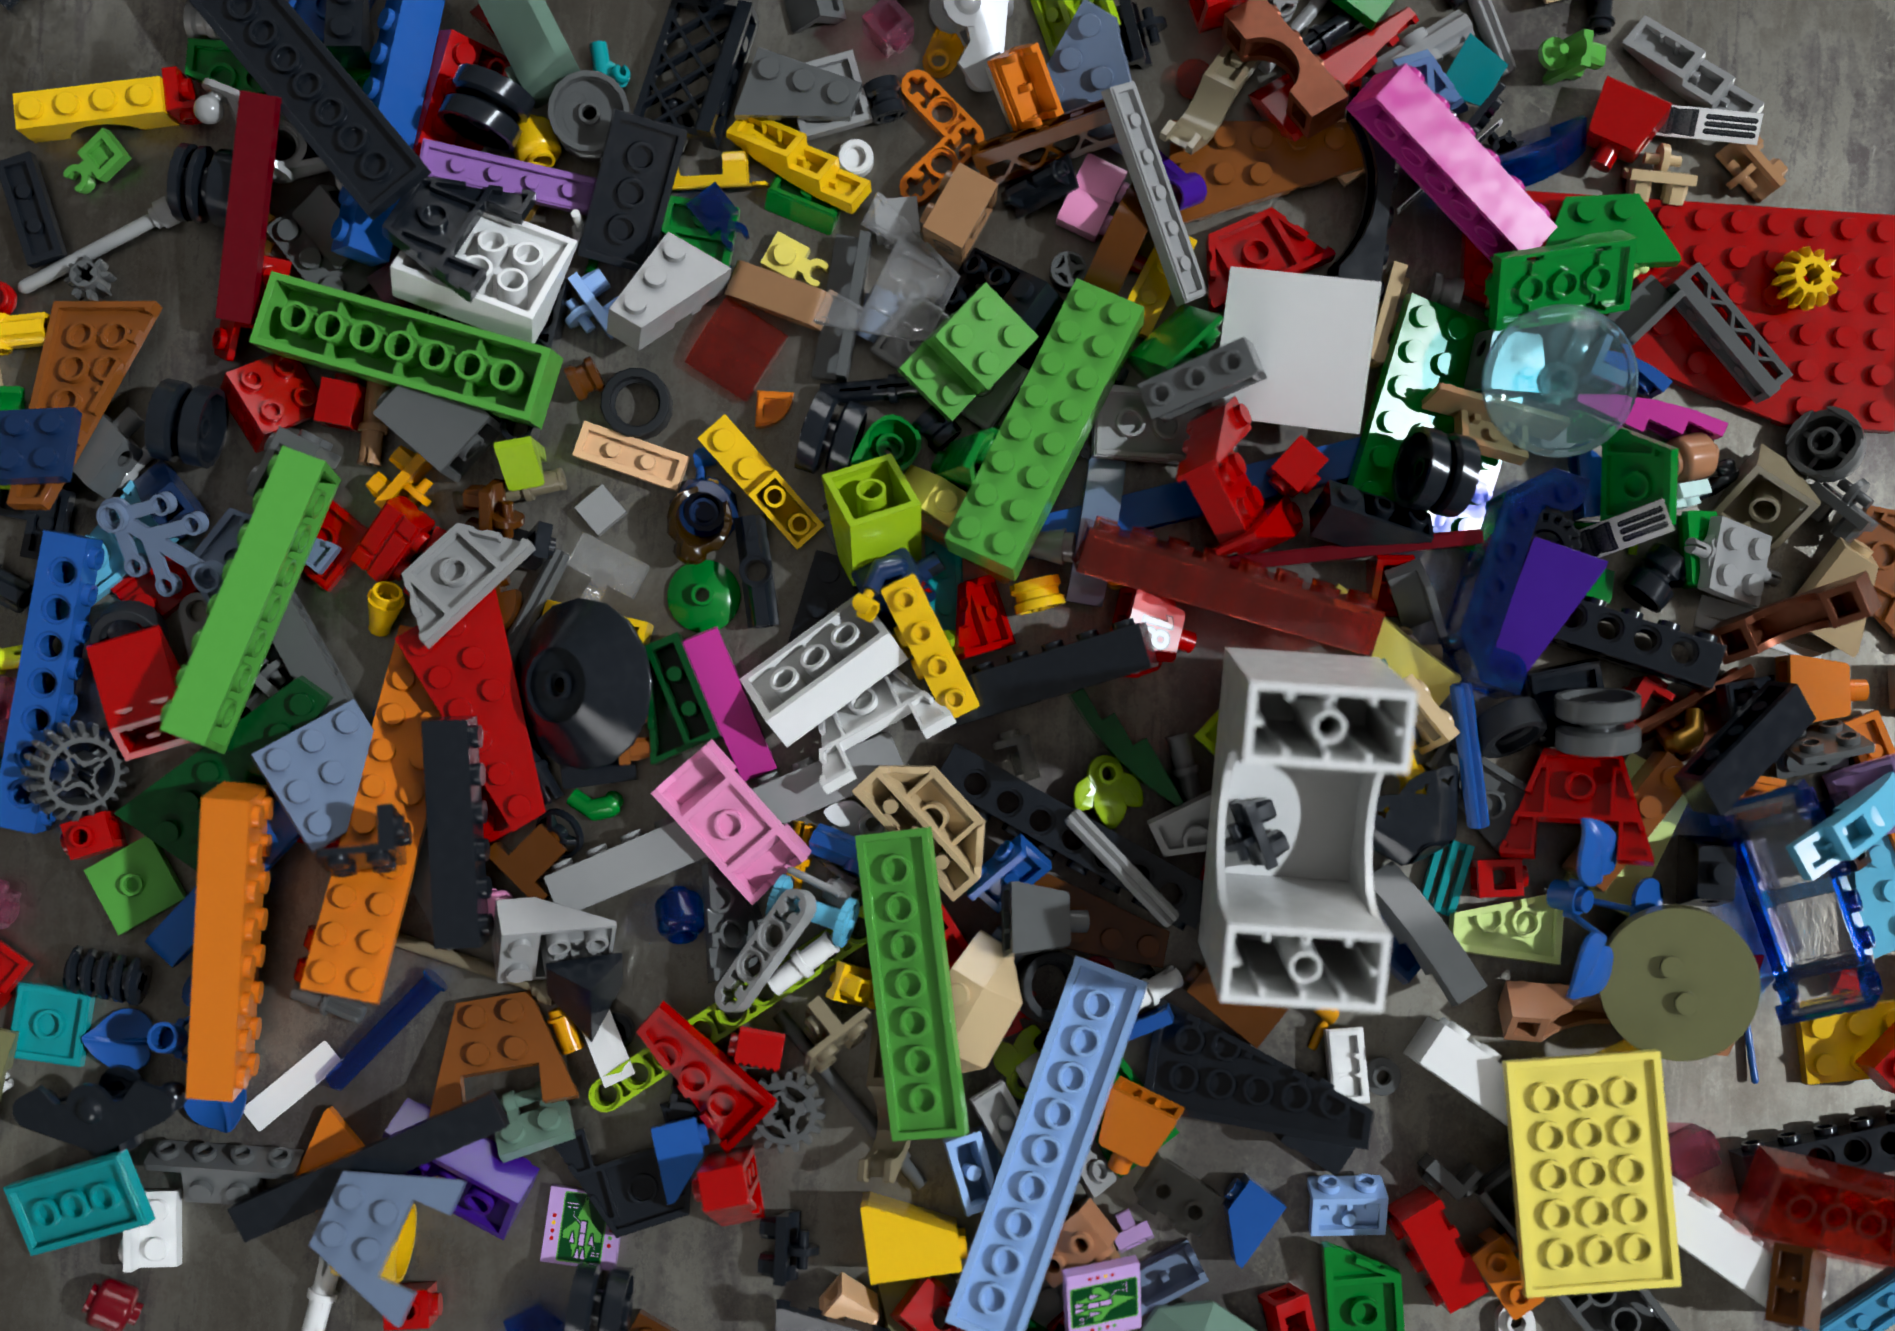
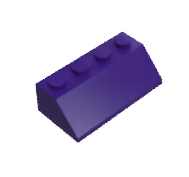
M407 1098L385 1129L382 1138L429 1118L431 1107ZM483 1138L401 1175L463 1179L467 1181L453 1214L504 1240L528 1197L540 1169L532 1165L524 1157L503 1163L498 1155L497 1143L491 1139Z

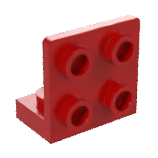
M273 354L226 372L220 389L225 392L228 399L229 411L256 454L264 451L268 437L272 433L277 432L279 426L287 429L314 418L319 391L300 361Z

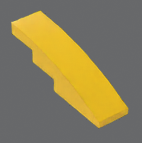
M748 117V120H736L726 131V137L756 161L805 192L852 215L872 192L870 180L840 169L839 157L809 146L807 134L773 120H768V118Z

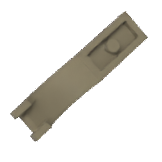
M1226 43L1203 74L1195 96L1185 113L1177 122L1169 120L1160 132L1159 139L1165 142L1168 140L1184 148L1185 152L1191 155L1207 145L1222 124L1233 100L1261 61L1242 62Z
M874 1010L866 1087L872 1093L876 1103L878 1124L873 1147L866 1157L859 1160L857 1181L869 1182L870 1177H883V1182L894 1183L909 1150L911 1140L892 1141L877 1015L876 1010Z

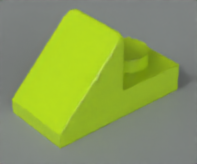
M531 436L494 442L495 453L509 491L544 485L542 462H547L545 447Z

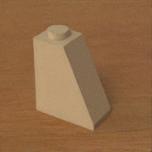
M1840 537L1795 595L1867 571L1874 587L1879 568L1873 556H1871L1874 551L1856 539L1849 543ZM1867 618L1834 629L1824 628L1812 631L1811 633L1854 658L1860 649Z

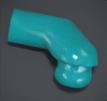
M591 42L589 49L593 71H600L610 76L621 88H624L631 78L629 68L625 65L621 67L610 61L607 42Z

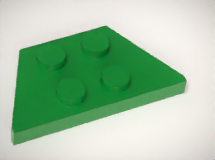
M1639 193L1565 197L1555 217L1554 223L1557 225V228L1545 242V246L1557 245L1588 234L1623 230L1637 237L1634 269L1641 267H1676L1681 262L1680 254Z
M1321 1242L1327 1331H1405L1400 1271L1395 1267L1333 1243Z

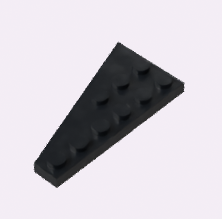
M1162 998L1160 999L1157 1007L1169 1003L1174 1015V1022L1153 1031L1144 1088L1185 1107L1181 1115L1182 1117L1369 1150L1375 1111Z

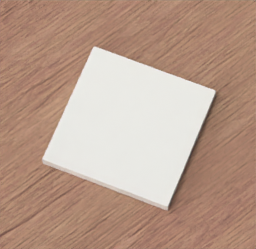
M1230 266L1220 347L1241 337L1247 338L1253 343L1267 378L1212 402V407L1236 396L1239 404L1243 403L1247 407L1252 421L1360 434L1382 282Z

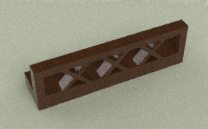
M1101 99L1064 112V114L1056 118L1042 120L1041 126L1010 131L971 145V151L976 169H979L980 174L999 185L1028 175L1066 154H1070V158L1073 159L1119 142L1115 131L1114 134L1102 138L1088 133L1091 129L1109 123L1112 125L1105 102ZM1079 135L1078 140L1071 149L1063 150L1053 145L1054 142ZM1084 139H1087V140L1091 141V142L1082 144L1083 141H1084ZM1044 148L1039 160L1031 163L1018 157L1020 154L1034 149ZM1049 151L1056 153L1047 157ZM1006 159L1010 160L1004 172L989 176L986 166ZM1015 163L1021 165L1019 167L1013 168Z

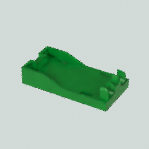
M1623 230L1588 234L1563 244L1497 253L1493 257H1489L1493 262V272L1488 273L1485 279V292L1483 293L1487 296L1490 308L1484 312L1485 316L1489 318L1488 327L1495 331L1576 319L1577 317L1583 318L1630 310L1637 237ZM1536 257V259L1527 260V258ZM1518 314H1531L1530 317L1518 318Z

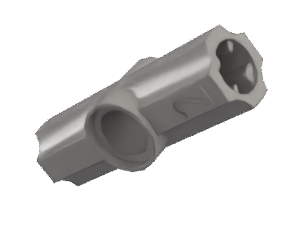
M1458 9L1426 29L1425 27H1420L1400 40L1395 48L1377 58L1378 62L1366 73L1367 78H1372L1375 74L1393 68L1392 60L1426 49L1430 51L1439 63L1445 55L1462 46L1470 33L1475 36L1473 23L1466 13Z

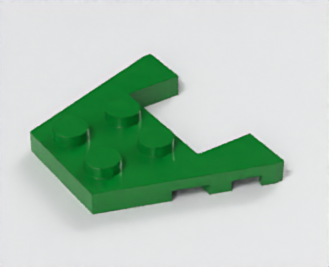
M1580 410L1567 411L1570 426L1566 429V444L1602 446L1600 522L1664 499L1670 520L1673 525H1676L1679 448ZM1573 521L1574 527L1579 530L1599 523Z

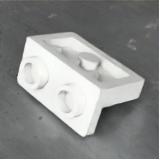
M182 1188L144 1189L156 1219L148 1225L123 1231V1239L119 1244L118 1256L119 1260L123 1262L124 1273L133 1272L138 1268L177 1267L182 1264Z

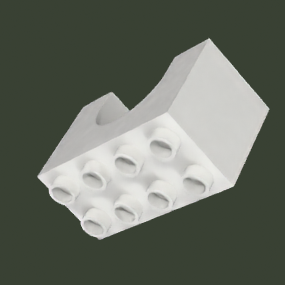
M1225 647L1198 937L1200 949L1220 1002L1384 1012L1392 934L1380 917L1374 893L1372 863L1374 821L1384 773L1409 774L1418 692L1378 657ZM1261 797L1272 800L1277 812L1276 817L1263 823L1266 833L1275 829L1281 830L1290 846L1289 850L1276 858L1279 866L1266 870L1264 865H1252L1250 859L1240 861L1237 852L1228 853L1224 851L1225 839L1230 837L1227 825L1235 822L1228 803L1236 799L1251 801Z

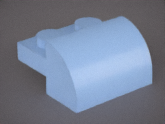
M980 1125L974 1128L969 1127V1134L966 1136L946 1137L943 1139L963 1212L967 1217L985 1210L1003 1160L984 1125Z

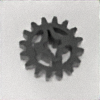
M788 1069L785 1078H780L779 1073L773 1071L770 1083L763 1077L759 1079L758 1083L768 1092L772 1091V1095L777 1099L775 1106L755 1125L757 1130L752 1136L754 1140L763 1136L766 1139L764 1143L765 1149H768L772 1143L778 1144V1153L780 1154L783 1153L786 1145H791L792 1150L798 1152L799 1141L802 1140L807 1145L812 1143L811 1131L820 1134L822 1126L816 1120L825 1119L826 1112L818 1109V1106L825 1102V1097L814 1096L819 1086L817 1083L810 1086L804 1084L807 1077L806 1074L803 1073L796 1080L793 1079L792 1069ZM787 1087L800 1091L804 1096L800 1098L789 1093ZM781 1099L787 1108H794L790 1116V1123L784 1114H777L781 1106ZM810 1112L809 1122L799 1132L797 1122L799 1117ZM773 1125L782 1130L783 1135L772 1132L767 1126Z

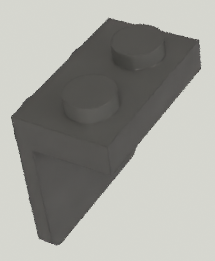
M279 426L277 432L272 433L265 443V455L260 465L255 466L248 476L247 494L255 497L259 489H264L269 477L267 475L268 464L273 455L279 454L282 445L324 460L334 470L341 456L331 452L333 444L303 429L297 435Z

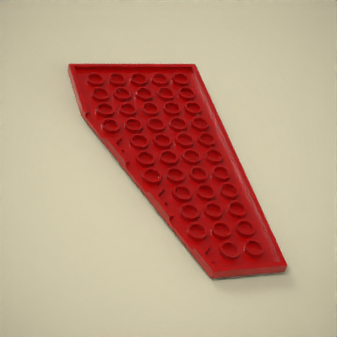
M1525 191L1533 201L1539 202L1547 208L1550 213L1549 218L1553 222L1556 220L1555 217L1565 197L1592 196ZM1649 199V202H1645L1680 254L1681 262L1676 267L1650 268L1647 273L1639 274L1633 279L1632 290L1650 274L1666 288L1694 264L1700 262L1793 373V376L1780 385L1781 389L1770 398L1755 404L1675 307L1669 310L1634 345L1624 350L1623 353L1652 365L1670 378L1674 385L1714 401H1723L1771 421V424L1779 427H1791L1798 418L1808 411L1813 410L1817 412L1827 410L1826 407L1835 406L1849 411L1860 422L1864 432L1889 434L1895 431V215L1684 201L1683 206L1663 204V200ZM1462 232L1460 278L1465 279V285L1461 299L1489 309L1485 307L1487 296L1483 293L1485 292V279L1488 273L1493 272V264ZM1546 240L1540 247H1544L1546 245ZM1810 246L1813 253L1818 249H1825L1824 260L1836 259L1835 264L1831 266V270L1842 273L1839 279L1833 281L1839 289L1835 294L1828 296V303L1821 307L1814 305V308L1809 311H1802L1800 305L1793 309L1788 308L1789 298L1777 299V294L1782 289L1771 284L1773 279L1779 276L1774 271L1775 266L1780 262H1784V256L1791 251L1798 252L1799 249ZM1693 275L1690 279L1703 294V284ZM1805 275L1803 278L1808 282V277ZM1714 307L1727 322V313L1723 308ZM1607 314L1594 316L1596 323L1598 324ZM1598 331L1596 339L1602 336ZM1738 335L1750 350L1751 342L1745 335ZM1610 345L1609 349L1616 350L1612 345ZM1761 363L1773 379L1779 376L1769 364Z

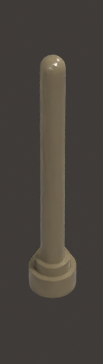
M401 932L398 933L395 947L496 980L494 963L456 950L434 949V943ZM546 979L507 983L531 991V995L537 997V1002L553 1006L555 1003L547 994Z

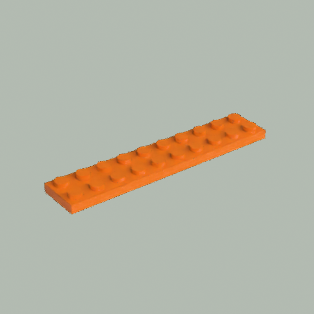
M399 625L397 636L413 627ZM396 641L372 723L374 731L348 829L341 836L339 847L378 844L376 805L393 803L398 812L404 814L406 823L410 822L412 845L406 846L407 865L396 866L397 870L389 873H374L372 868L357 870V875L350 877H334L333 872L331 873L300 989L303 991L374 1005H380L427 826L421 721L431 717H442Z

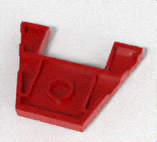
M1543 748L1526 786L1523 800L1518 811L1516 810L1505 840H1502L1499 847L1500 857L1535 859L1538 822L1581 824L1580 818H1591L1602 821L1607 825L1619 826L1618 864L1654 866V856L1623 755L1588 757L1566 754L1558 751L1556 748Z

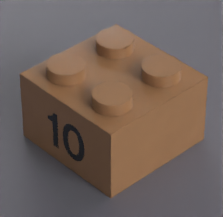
M959 162L954 172L948 170L938 187L941 193L936 204L930 202L925 208L920 222L923 223L920 232L923 233L924 247L961 267L996 206L998 183Z

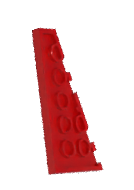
M495 587L431 648L428 649L420 640L418 625L394 639L442 717L477 716V723L482 726L484 733L483 746L479 748L480 763H484L486 770L484 786L514 832L546 813V808Z

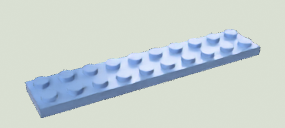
M1079 956L1075 957L945 1322L965 1331H1026L1145 996L1148 982Z

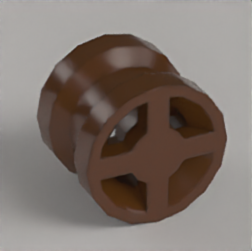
M591 356L584 358L582 364L576 367L569 365L564 368L566 377L580 402L587 399L588 394L593 391H603L605 383Z

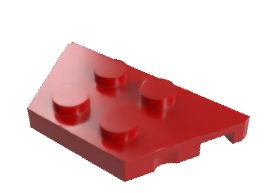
M1272 207L1208 234L1205 241L1209 312L1216 313L1225 309L1230 266L1304 274L1333 261L1336 253L1329 246L1323 249L1307 238L1309 232L1299 225L1291 224L1283 214Z

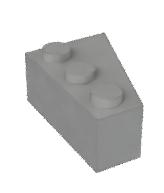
M668 231L609 308L606 333L633 349L640 351L673 329L675 323L689 314L694 315L700 311L701 306L714 297L720 298L723 296L730 280L732 268Z

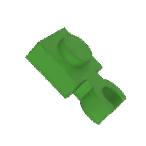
M101 128L77 152L83 161L80 164L68 166L63 175L71 180H75L81 175V182L74 189L76 192L86 195L95 188L96 179L107 183L132 158L111 131Z

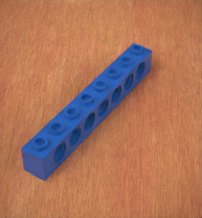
M43 530L0 767L1 828L37 834L51 830V826L56 821V818L52 816V812L45 814L39 810L40 804L30 802L22 784L31 777L21 774L20 769L31 766V762L24 759L23 755L26 753L33 754L35 747H33L31 741L36 739L43 743L46 740L43 730L46 729L57 733V722H64L70 726L71 717L76 712L78 706V697L75 695L76 687L85 667V662L82 658L84 643L88 641L91 632V623L88 622L90 610L98 596V588L95 585L97 571L102 567L105 556L102 548V539L61 531ZM70 563L75 568V577L71 582L66 576V569ZM63 600L68 604L69 608L65 618L61 616L59 611ZM56 637L62 643V649L58 655L53 650V641ZM49 674L55 679L53 691H50L46 685V679ZM42 710L47 713L49 719L46 728L40 723V713ZM54 760L51 766L50 773L55 769L56 760Z

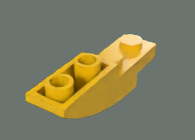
M723 414L697 438L727 474L797 550L825 526L726 414Z

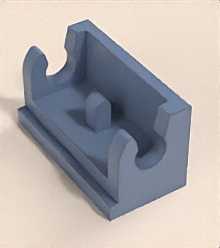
M1187 1238L1140 1262L1141 1316L1151 1312L1156 1305H1164L1209 1281Z

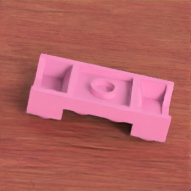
M711 739L657 786L651 794L746 900L753 905L776 883L782 874L788 873V867H795L804 862L812 850L788 823L783 825L737 774L735 771L736 765Z

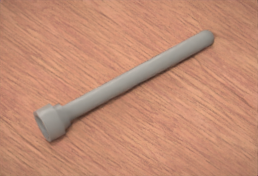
M165 195L152 202V207L147 209L148 214L22 279L17 285L18 290L23 294H29L69 273V263L74 264L81 261L83 255H87L91 260H94L156 226L159 229L164 226L169 229L182 221H177L172 216L168 205V198Z

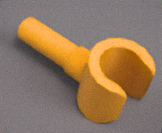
M1314 1008L1313 1012L1321 1020L1307 1046L1308 1048L1316 1051L1324 1035L1323 1029H1328V1026L1338 1019L1339 1010Z

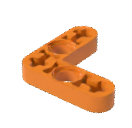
M916 69L909 71L902 78V97L941 140L902 177L899 191L900 197H909L908 184L912 182L914 185H918L924 179V173L921 171L925 169L928 176L937 183L933 185L931 180L928 179L922 186L923 195L919 196L916 193L912 195L917 196L918 207H922L940 192L938 187L945 173H937L933 170L931 166L933 159L941 155L950 158L952 161L950 171L954 172L959 162L967 166L973 160L971 144L967 143L959 150V156L962 157L961 160L958 159L954 152L961 144L960 134L964 133L967 136L972 133L975 134L974 143L976 144L984 141V133L980 125L927 72ZM914 82L916 85H919L921 82L925 83L924 93L931 99L925 109L922 106L926 105V99L919 92H915L912 95L910 93V83ZM937 106H948L953 112V117L945 123L936 121L932 116V112Z

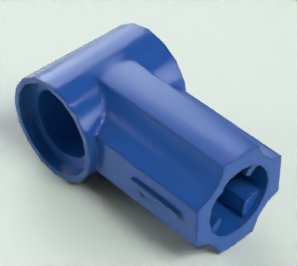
M819 823L809 841V848L812 850L810 855L844 867V871L860 878L855 836Z

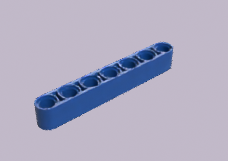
M278 800L274 803L273 817L271 820H268L267 834L272 835V849L270 856L265 859V871H269L301 838ZM197 886L145 940V943L172 968L181 963L193 951Z

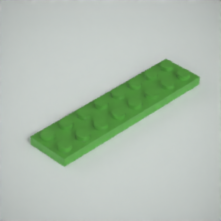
M932 827L855 836L891 1139L892 1141L966 1136L969 1134Z

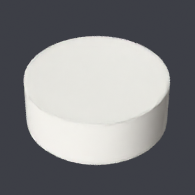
M851 139L844 142L838 150L837 157H839L840 169L860 177L866 176L871 171L874 164L873 151L865 141Z

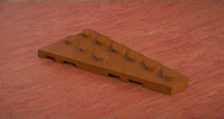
M1223 121L1207 145L1192 155L1185 152L1184 148L1172 142L1169 144V159L1185 173L1196 172L1201 175L1207 186L1206 198L1202 203L1180 211L1184 224L1196 220H1206L1212 218L1213 215L1225 211L1248 207L1289 194L1296 189L1306 186L1312 187L1322 184L1325 180L1364 169L1361 151L1355 135L1347 122H1336L1309 139L1303 134L1300 139L1294 142L1283 137L1276 125L1270 121Z
M53 301L29 409L75 407L82 413L74 466L163 309L156 301ZM65 483L11 485L7 504L15 510H50Z

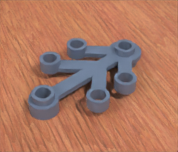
M163 491L153 495L150 500L129 504L120 497H111L101 503L96 513L97 522L104 531L115 534L125 560L124 569L129 576L134 578L147 574L152 568L156 578L155 588L161 596L170 597L179 593L182 589V580L177 574L170 572L165 556L191 571L192 582L200 591L212 592L222 586L224 581L222 580L224 568L222 563L215 560L204 561L168 539L185 534L196 536L207 531L209 520L203 512L194 511L185 515L180 520L149 527L137 518L153 513L158 516L173 513L177 509L178 504L176 497L172 493ZM161 498L166 502V509L161 505ZM192 518L198 522V529L192 524ZM133 536L142 541L147 556L143 553H138ZM135 560L140 564V570L136 568ZM210 570L214 573L215 578L211 576ZM166 580L171 583L172 590L167 587Z

